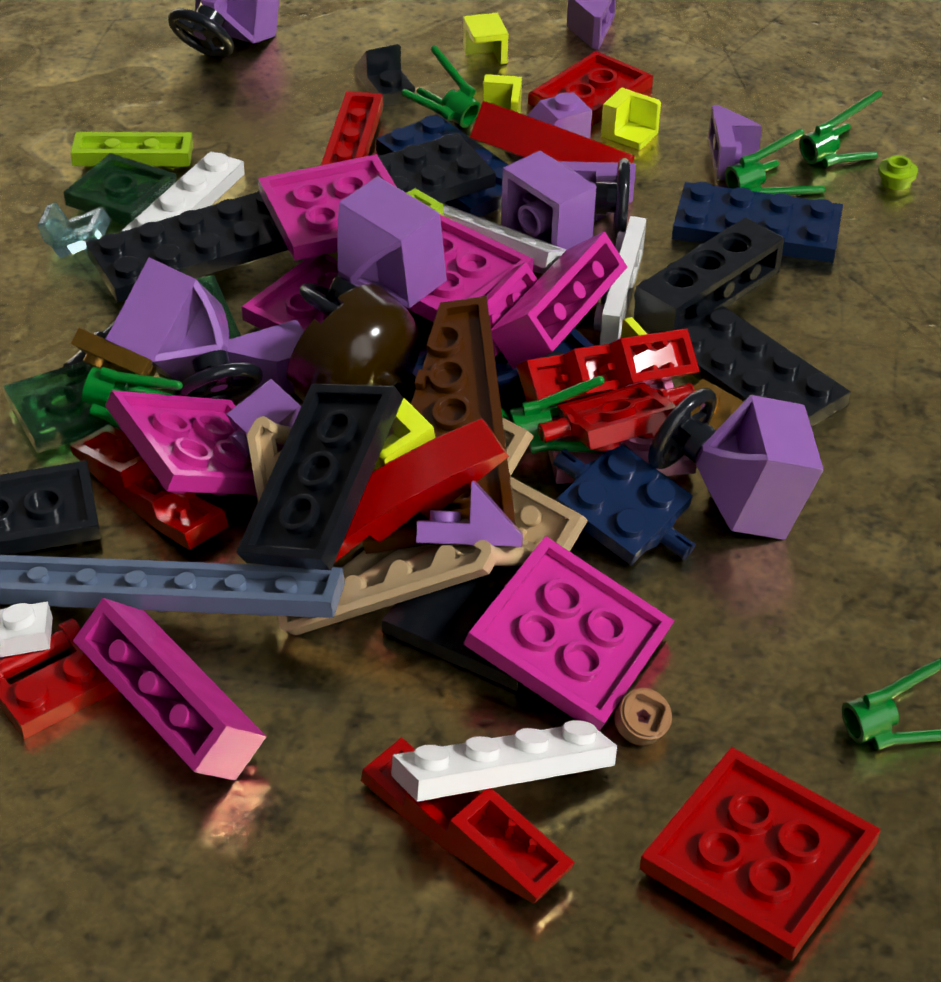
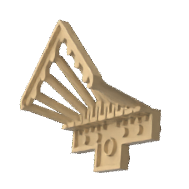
M265 416L257 418L247 433L258 502L281 451L277 452L276 443L284 445L291 431V427L277 424ZM503 418L506 449L509 455L508 465L516 527L523 533L522 547L493 546L488 541L479 540L474 545L440 543L366 554L365 550H363L342 567L345 585L334 618L278 616L279 626L285 632L292 635H300L488 575L494 566L521 567L545 536L570 551L588 520L576 511L511 477L534 436L528 430ZM392 426L387 437L394 433Z

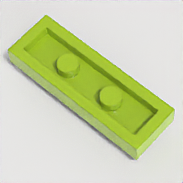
M76 132L70 152L72 166H86L92 169L103 166H125L130 169L142 166H160L168 169L190 167L193 137L192 132Z

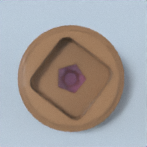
M638 688L630 691L619 702L615 710L614 719L619 733L627 741L635 745L647 746L657 742L669 730L672 723V712L668 702L661 694L652 689Z

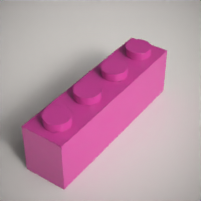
M605 231L567 249L491 329L492 339L513 369L517 368L516 365L526 360L540 358L552 353L628 268Z
M102 598L74 638L75 644L194 772L236 780L267 737L145 611Z

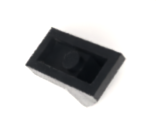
M395 44L367 50L354 66V72L369 93L383 94V107L412 101L401 94L403 89L415 93V87L401 70V46Z

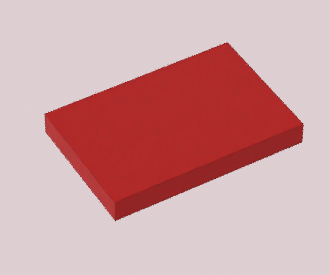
M595 51L529 92L528 105L535 107L540 100L555 97L559 93L574 92L592 110V127L602 120L603 104L621 87L642 94L652 87L653 75Z

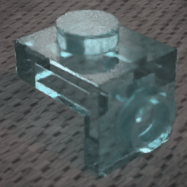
M54 202L46 206L38 223V229L43 240L48 245H51L59 258H63L82 250L87 252L85 242L104 236L111 219L101 207L68 220L58 204Z

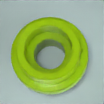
M894 155L880 162L878 174L881 177V183L885 187L893 190H904L909 188L917 178L918 167L909 158Z

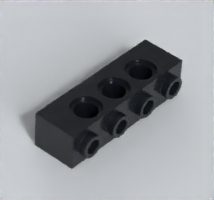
M746 217L637 285L634 293L635 307L633 319L652 332L660 333L677 330L722 305L724 307L729 306L779 273L785 238Z

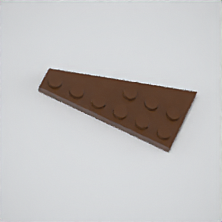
M487 296L441 302L427 342L428 352L423 368L418 370L414 382L416 390L411 405L433 426L436 438L482 418L507 452ZM507 458L477 481V483L516 525ZM471 487L442 510L460 511L461 521H470ZM418 512L380 543L370 535L363 540L366 554L440 543L416 542L417 521L429 520L421 512Z

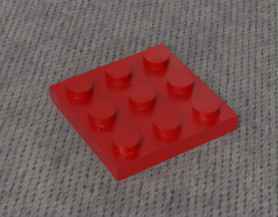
M731 747L641 855L639 870L790 961H793L875 847L881 829Z

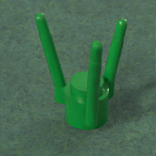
M433 45L431 47L432 53L460 89L458 91L455 89L450 90L443 99L421 87L417 89L418 94L407 89H403L401 94L413 102L439 113L447 120H453L462 128L469 127L476 120L481 104L473 98L476 89L465 82L447 57L436 45Z
M875 91L828 122L816 126L815 131L801 136L799 149L803 159L809 164L822 161L825 167H829L836 163L878 158L877 152L836 154L835 152L840 148L839 135L849 131L851 125L846 123L835 129L833 128L882 96V91Z
M801 128L753 154L741 157L740 163L728 166L725 171L727 187L733 189L742 187L754 192L768 194L785 193L788 195L822 194L826 190L824 186L761 187L766 182V171L778 167L779 161L773 160L761 164L759 160L803 136L805 131Z
M93 366L85 381L81 399L83 402L92 404L89 415L102 418L120 429L116 420L105 407L112 390L172 395L143 386L180 390L183 384L177 380L118 372L106 367L100 369Z
M603 376L583 381L542 399L522 403L521 408L510 410L511 422L528 430L534 436L529 444L531 454L543 451H562L564 448L568 452H606L590 450L585 444L578 441L552 440L543 443L538 432L539 423L552 421L553 417L558 416L557 406H551L604 384L605 379Z
M941 658L922 666L880 690L844 702L841 709L842 719L850 737L856 743H864L871 740L877 751L896 744L941 741V729L893 733L891 731L892 726L899 723L898 709L892 698L940 671Z

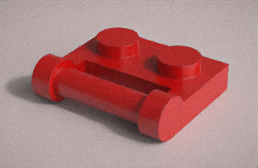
M73 618L59 624L57 632L51 634L50 649L6 656L0 659V709L24 740L119 691L73 641L81 630V627ZM65 650L70 653V655L11 685L7 682L8 679Z

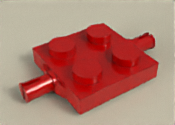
M641 382L557 405L559 419L538 424L539 436L543 443L566 436L571 438L577 437L590 450L594 449L596 451L615 449L621 445V441L635 437L643 439L654 438L658 429L672 410L685 397L694 392L695 389L690 383L665 390L664 388H651L646 383Z

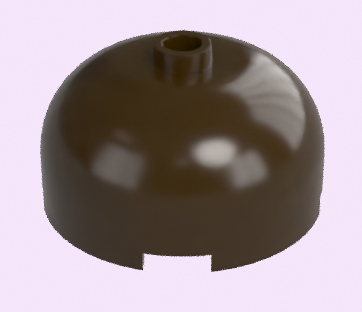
M376 284L361 285L340 295L338 300L342 305L334 310L321 324L316 319H313L298 340L288 363L287 379L293 383L294 393L303 402L311 384L395 386L399 393H401L411 378L418 361L420 351L418 328L409 311L384 288Z

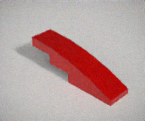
M486 101L482 102L469 137L520 158H525L538 151H542L557 161L618 163L620 159L627 158L630 163H633L635 156L611 146Z
M688 328L620 338L610 344L577 348L563 355L529 359L516 365L526 402L542 399L597 376L604 377V384L556 405L641 382L652 385L700 372Z
M482 418L434 438L372 472L335 562L369 535L379 543L382 542L418 512H421L429 519L430 510H442L469 489L472 481H479L507 459L509 455L488 424Z
M108 424L70 445L72 454L79 461L87 460L89 471L128 508L158 531L188 550L229 527L224 510L197 497L195 492L175 494L166 491L123 431Z
M402 737L362 770L360 781L404 819L446 851L490 880L534 904L574 866L575 862L492 788L485 789L482 793L473 791L417 802L391 776L393 755L416 750Z

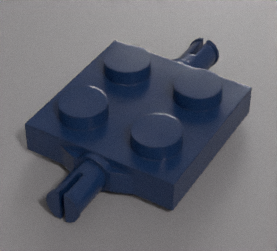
M621 444L615 449L606 451L597 460L588 464L583 463L565 448L554 459L553 465L574 479L573 483L557 498V502L583 515L588 520L583 530L632 566L645 551L661 543L681 557L682 560H685L695 548L696 543L690 541L673 528L675 521L690 507L693 495L653 468Z

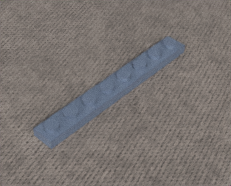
M0 555V604L10 605L18 603L35 604L48 601L49 606L96 608L102 598H106L140 610L160 612L177 611L209 614L225 613L334 618L345 585L343 569L339 567H332V570L329 571L259 564Z

